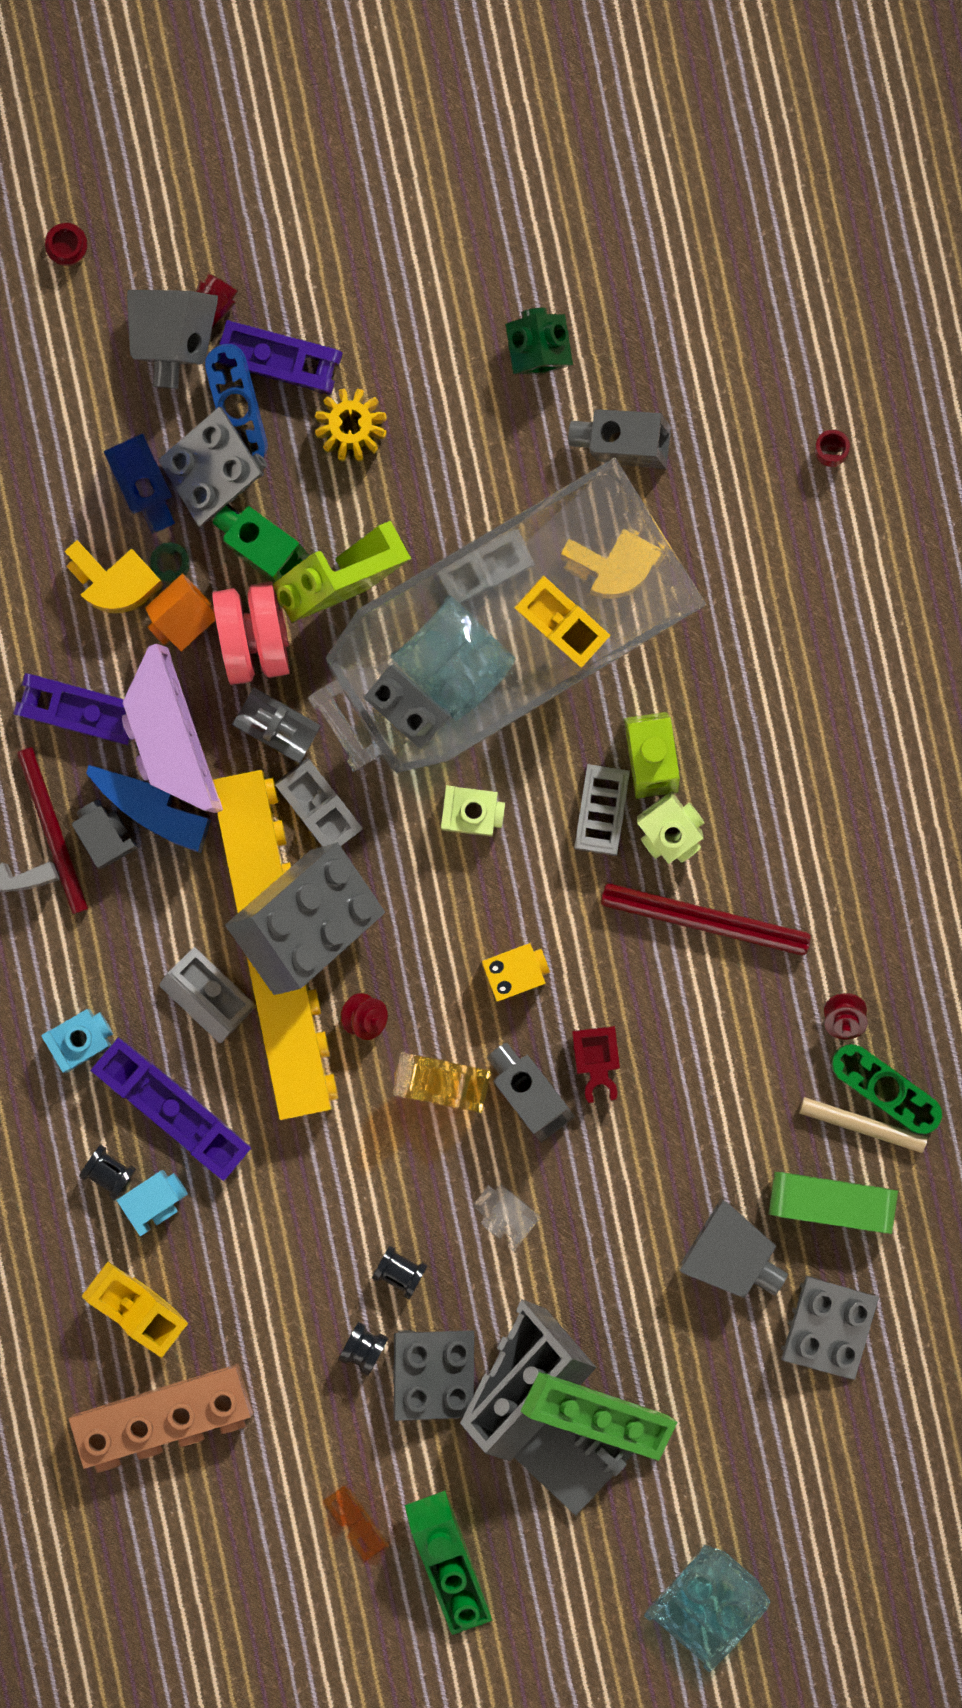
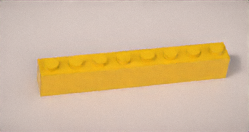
M262 770L213 780L223 808L217 814L238 913L292 867L290 862L282 863L279 847L287 845L282 820L274 821L271 804L278 803L274 779H265ZM247 958L280 1120L333 1109L331 1100L339 1099L334 1074L326 1075L322 1059L330 1057L325 1031L317 1033L314 1016L321 1014L317 990H308V985L306 984L301 989L273 995Z

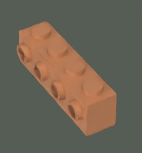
M235 1364L73 1414L69 1418L83 1469L95 1466L98 1473L122 1465L120 1458L136 1453L138 1460L160 1454L163 1452L161 1445L178 1440L180 1447L197 1443L205 1439L203 1432L218 1427L221 1434L246 1427L244 1419L251 1418L253 1411L239 1364Z

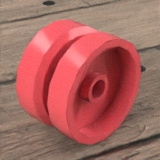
M269 581L250 586L248 590L250 613L246 614L244 613L240 594L234 588L212 592L219 641L229 684L236 685L252 682L255 675L252 654L258 653L262 671L268 678L289 675L290 667L286 647H289L283 610L282 607H278L273 582Z

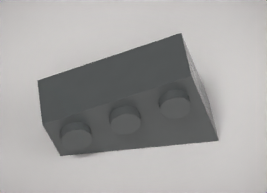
M521 1299L515 1311L519 1315L508 1337L503 1336L497 1347L500 1353L489 1375L484 1374L460 1422L485 1454L511 1461L545 1424L530 1419L521 1412L538 1373L542 1372L581 1385L597 1368L546 1308Z

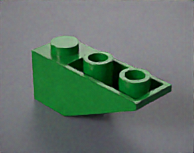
M446 1491L404 1505L411 1534L451 1634L454 1635L493 1621Z

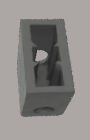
M177 290L127 291L130 355L135 360L154 363L153 387L178 389L180 364L201 365L205 361L218 296Z
M598 409L594 411L593 422L571 421L568 443L572 447L590 448V453L599 462L667 470L671 426L662 413ZM621 432L616 441L609 442L613 434Z
M504 1043L487 1057L499 1074L493 1082L541 1143L575 1118L572 1111L528 1054L520 1059L510 1045ZM529 1079L532 1083L531 1087L527 1091L520 1093L517 1089L519 1083Z
M721 1198L678 1266L679 1271L688 1276L743 1298L746 1297L754 1283L775 1296L788 1276V1273L768 1261L776 1245Z

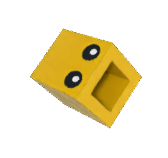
M531 943L482 961L496 1002L546 984L543 975L550 973L542 949L533 951Z

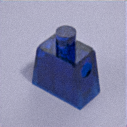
M142 433L103 451L132 514L141 511L152 534L175 524L165 502L166 499L171 498L173 495L145 434ZM149 478L154 489V493L151 496H140L135 485L138 479Z

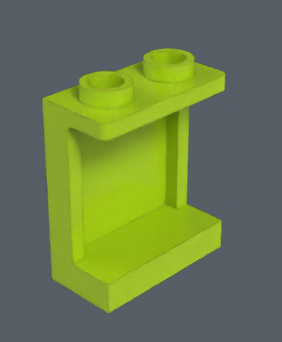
M388 521L374 528L335 558L341 570L332 571L323 553L317 551L273 583V589L279 604L286 611L291 623L368 591L409 561L411 557L392 522Z

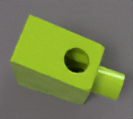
M667 712L624 718L635 798L666 795L670 791L678 793L680 777L671 717Z

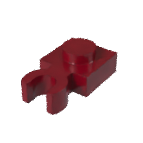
M615 1026L572 1031L577 1074H590V1080L584 1090L587 1102L594 1103L593 1089L600 1084L608 1087L610 1100H616L618 1095L617 1086L608 1077V1070L620 1069Z

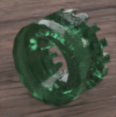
M173 542L163 543L156 547L150 558L153 572L162 581L172 583L182 573L186 576L189 571V556L179 544ZM165 552L170 556L176 553L181 555L182 566L176 573L170 569L165 572L160 571L158 565L159 558Z

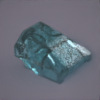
M449 594L443 600L444 604L406 644L398 651H394L389 657L424 692L447 711L452 719L457 721L473 710L503 680L516 658Z
M704 1545L677 1578L655 1599L646 1610L644 1617L649 1621L654 1619L704 1662L703 1668L710 1673L769 1607L770 1600L759 1581L725 1551Z

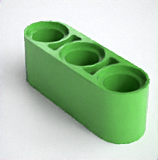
M775 1171L768 1214L892 1234L899 1191Z

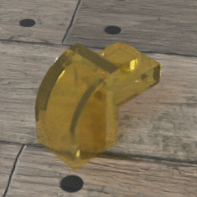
M401 1052L399 1064L394 1073L395 1083L392 1095L482 1113L491 1070Z

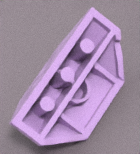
M157 643L148 647L123 700L126 714L122 716V722L128 737L136 741L140 755L136 756L138 770L145 781L149 780L150 785L204 811L220 812L223 808L183 695L169 649Z

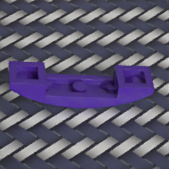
M119 1037L90 1070L122 1098H126L185 1147L192 1156L222 1181L229 1176L251 1149L243 1139L205 1106Z

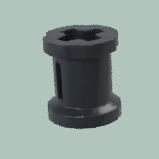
M100 1145L82 1169L79 1177L83 1180L90 1178L109 1191V1197L115 1201L134 1175L136 1168L132 1165L129 1167L124 1166L106 1153V1147Z
M389 1246L372 1279L376 1281L383 1280L403 1291L404 1297L410 1300L428 1265L423 1262L417 1265L397 1254L396 1249Z

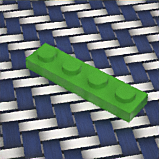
M542 1372L538 1373L521 1409V1412L530 1419L658 1461L678 1423L669 1415Z

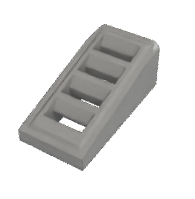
M587 764L574 849L617 856L630 771ZM594 778L619 782L618 790L593 786ZM591 795L615 798L616 805L613 807L590 803ZM589 812L614 815L613 824L588 820ZM586 828L611 832L610 840L586 837Z

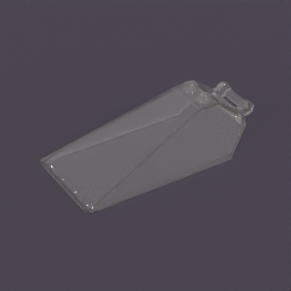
M614 457L358 609L326 656L328 668L336 680L310 695L308 699L314 709H320L349 756L347 762L353 772L363 768L381 755H383L390 768L396 773L447 762L705 607L707 604ZM542 575L611 635L582 668L574 663L514 608ZM390 665H395L451 715L424 749L417 747L363 698ZM343 692L375 742L365 749L334 701V698Z

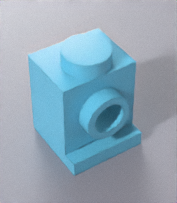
M86 1009L41 1036L61 1071L66 1073L111 1046L108 1037L113 1035V1032L101 1012L94 1015L91 1009ZM77 1030L83 1031L87 1036V1041L82 1047H76L71 1040L72 1034Z
M162 1170L116 1201L139 1236H142L151 1230L147 1224L149 1220L152 1219L157 1226L177 1213L178 1210L174 1204L187 1196L188 1193L175 1173L167 1176L165 1171Z

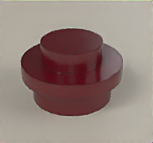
M60 223L52 227L45 237V250L54 263L61 266H72L79 263L86 255L88 241L83 230L77 225Z

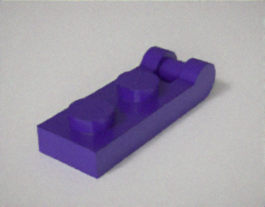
M226 320L220 345L228 343L239 347L246 357L250 373L308 388L318 393L332 394L335 381L331 379L335 366H340L343 355L341 351ZM224 352L221 353V359L216 364L233 368L237 365L235 358L228 359ZM306 358L319 361L315 374L303 371Z
M24 673L21 686L25 687L21 703L16 702L13 715L126 746L130 745L131 739L128 737L122 722V716L126 714L123 705L124 699ZM41 692L52 694L48 710L37 707Z

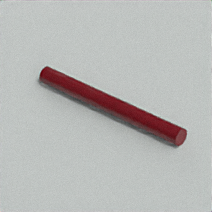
M33 747L23 749L16 754L71 913L74 915L88 910V906Z

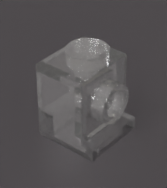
M501 1183L495 1190L488 1185L472 1205L485 1216L480 1224L499 1239L505 1233L511 1237L507 1246L513 1251L516 1250L541 1218L540 1214Z

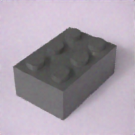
M336 842L310 850L226 923L225 926L273 995L298 990L305 986L376 922L385 911L339 843Z

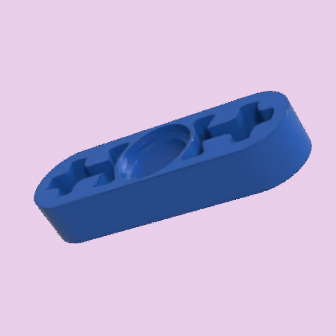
M228 343L218 345L209 352L205 360V369L215 408L222 407L235 427L242 426L250 420L253 421L254 428L248 427L245 430L248 441L250 443L257 442L258 449L252 453V456L258 453L264 458L268 451V442L246 357L243 351L236 345ZM225 352L228 359L235 358L237 365L231 369L233 382L241 378L243 386H231L222 392L219 384H226L228 380L224 369L217 370L215 363L221 359V353ZM240 394L247 400L248 412L244 417L235 418L227 413L225 401L229 395ZM237 430V433L243 441L241 430Z

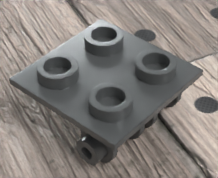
M220 406L158 459L199 527H202L211 518H214L220 510L230 502H233L255 480L261 478L264 475L263 469L267 467V463L261 455L255 453L252 456Z
M807 1275L804 1283L800 1282L799 1285L802 1289L797 1308L793 1307L792 1312L795 1313L794 1318L788 1322L791 1328L785 1345L781 1346V1350H784L781 1360L855 1380L879 1297Z
M399 1330L398 1333H394L393 1420L463 1418L474 1396V1330L435 1332Z
M544 1424L514 1458L576 1516L613 1475L617 1476L626 1466L625 1462L634 1453Z

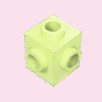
M672 791L637 816V823L646 834L641 840L655 859L662 855L668 864L676 858L681 863L689 859L701 848L698 842L703 839V832L699 827L704 824L703 819L690 802L683 807ZM671 827H676L679 829V832H677L676 834H668L666 830Z

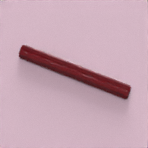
M606 884L601 896V905L604 907L801 956L807 954L811 942V935L807 932L618 885Z

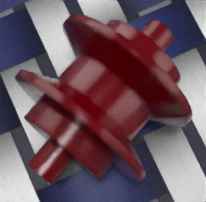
M357 993L351 996L343 1005L340 1015L343 1029L362 1040H372L379 1036L384 1030L388 1019L386 1005L381 1000L372 998L365 993Z
M850 993L837 994L828 999L824 1005V1025L826 1031L831 1036L842 1040L854 1039L862 1035L868 1026L865 1001L861 997Z

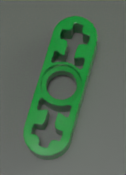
M847 1044L834 1052L831 1059V1068L834 1075L907 1129L918 1134H927L939 1126L942 1120V1110L939 1103L859 1045ZM855 1052L861 1056L858 1063L867 1071L871 1070L873 1063L879 1067V1070L868 1079L865 1089L858 1085L859 1082L865 1079L863 1076L854 1071H851L848 1075L842 1072L845 1065L840 1059L844 1054L852 1056ZM884 1076L895 1079L899 1087L897 1096L889 1102L879 1100L874 1092L875 1083ZM908 1089L914 1092V1095L908 1099L914 1105L922 1107L925 1103H928L931 1106L928 1114L932 1117V1120L929 1124L920 1122L916 1126L912 1122L915 1118L914 1113L906 1107H902L900 1115L894 1111V1108L905 1099Z

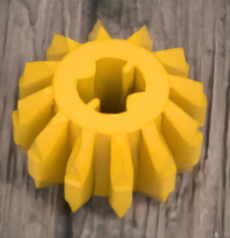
M340 389L339 398L341 403L336 404L330 397H326L323 400L331 413L316 412V420L327 425L317 428L315 434L317 438L330 437L323 445L326 453L333 451L339 445L338 459L340 461L346 460L348 450L350 449L354 450L355 459L359 462L363 460L361 447L364 445L373 454L378 451V446L371 437L378 439L386 438V430L374 426L387 420L386 413H372L379 404L376 397L369 399L363 405L364 391L362 389L356 390L353 401L348 400L345 389ZM347 416H350L351 421H353L354 416L358 417L360 431L352 434L351 430H349L348 434L343 433L344 426L342 420Z

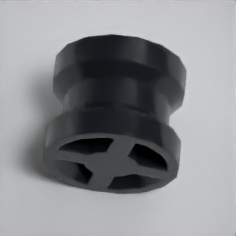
M358 1321L338 1360L345 1364L352 1362L358 1365L360 1371L369 1376L388 1337L383 1334L374 1335L368 1332L366 1325Z

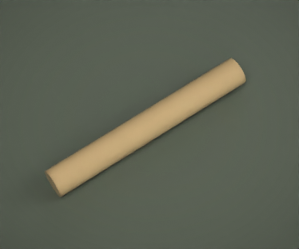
M806 1097L803 1098L799 1114L920 1153L924 1152L928 1139L926 1136Z

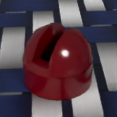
M838 430L824 431L817 438L815 445L817 460L822 465L830 468L842 464L847 459L850 450L849 439ZM822 451L842 452V455L824 454Z

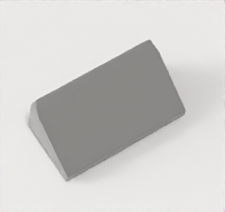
M195 947L160 982V987L219 1043H222L256 1007L238 987Z

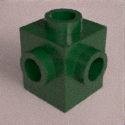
M532 308L522 311L521 319L505 324L513 374L543 375L573 365L565 314H547V308Z

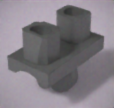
M390 665L363 697L420 749H425L435 733L451 717L447 711L395 665Z
M254 687L232 723L234 727L299 764L321 728V725Z

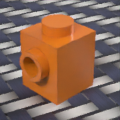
M183 573L145 607L152 621L148 625L150 631L161 643L166 645L171 641L181 652L216 620L214 606L211 601Z

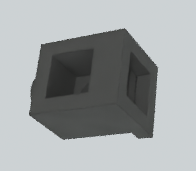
M99 800L89 803L76 812L79 819L71 824L98 869L102 870L138 849L134 840L124 841L122 835L128 831L117 812L114 810L108 814Z

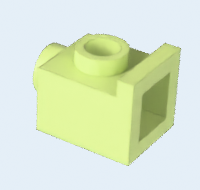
M446 785L441 830L492 837L494 827L502 828L505 802H497L498 792ZM470 803L479 804L482 808L481 816L477 819L467 817L465 813L467 805Z

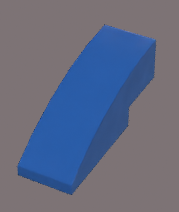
M88 765L86 774L121 811L146 829L174 844L198 853L202 852L211 820L171 808L174 796L150 785L148 782Z

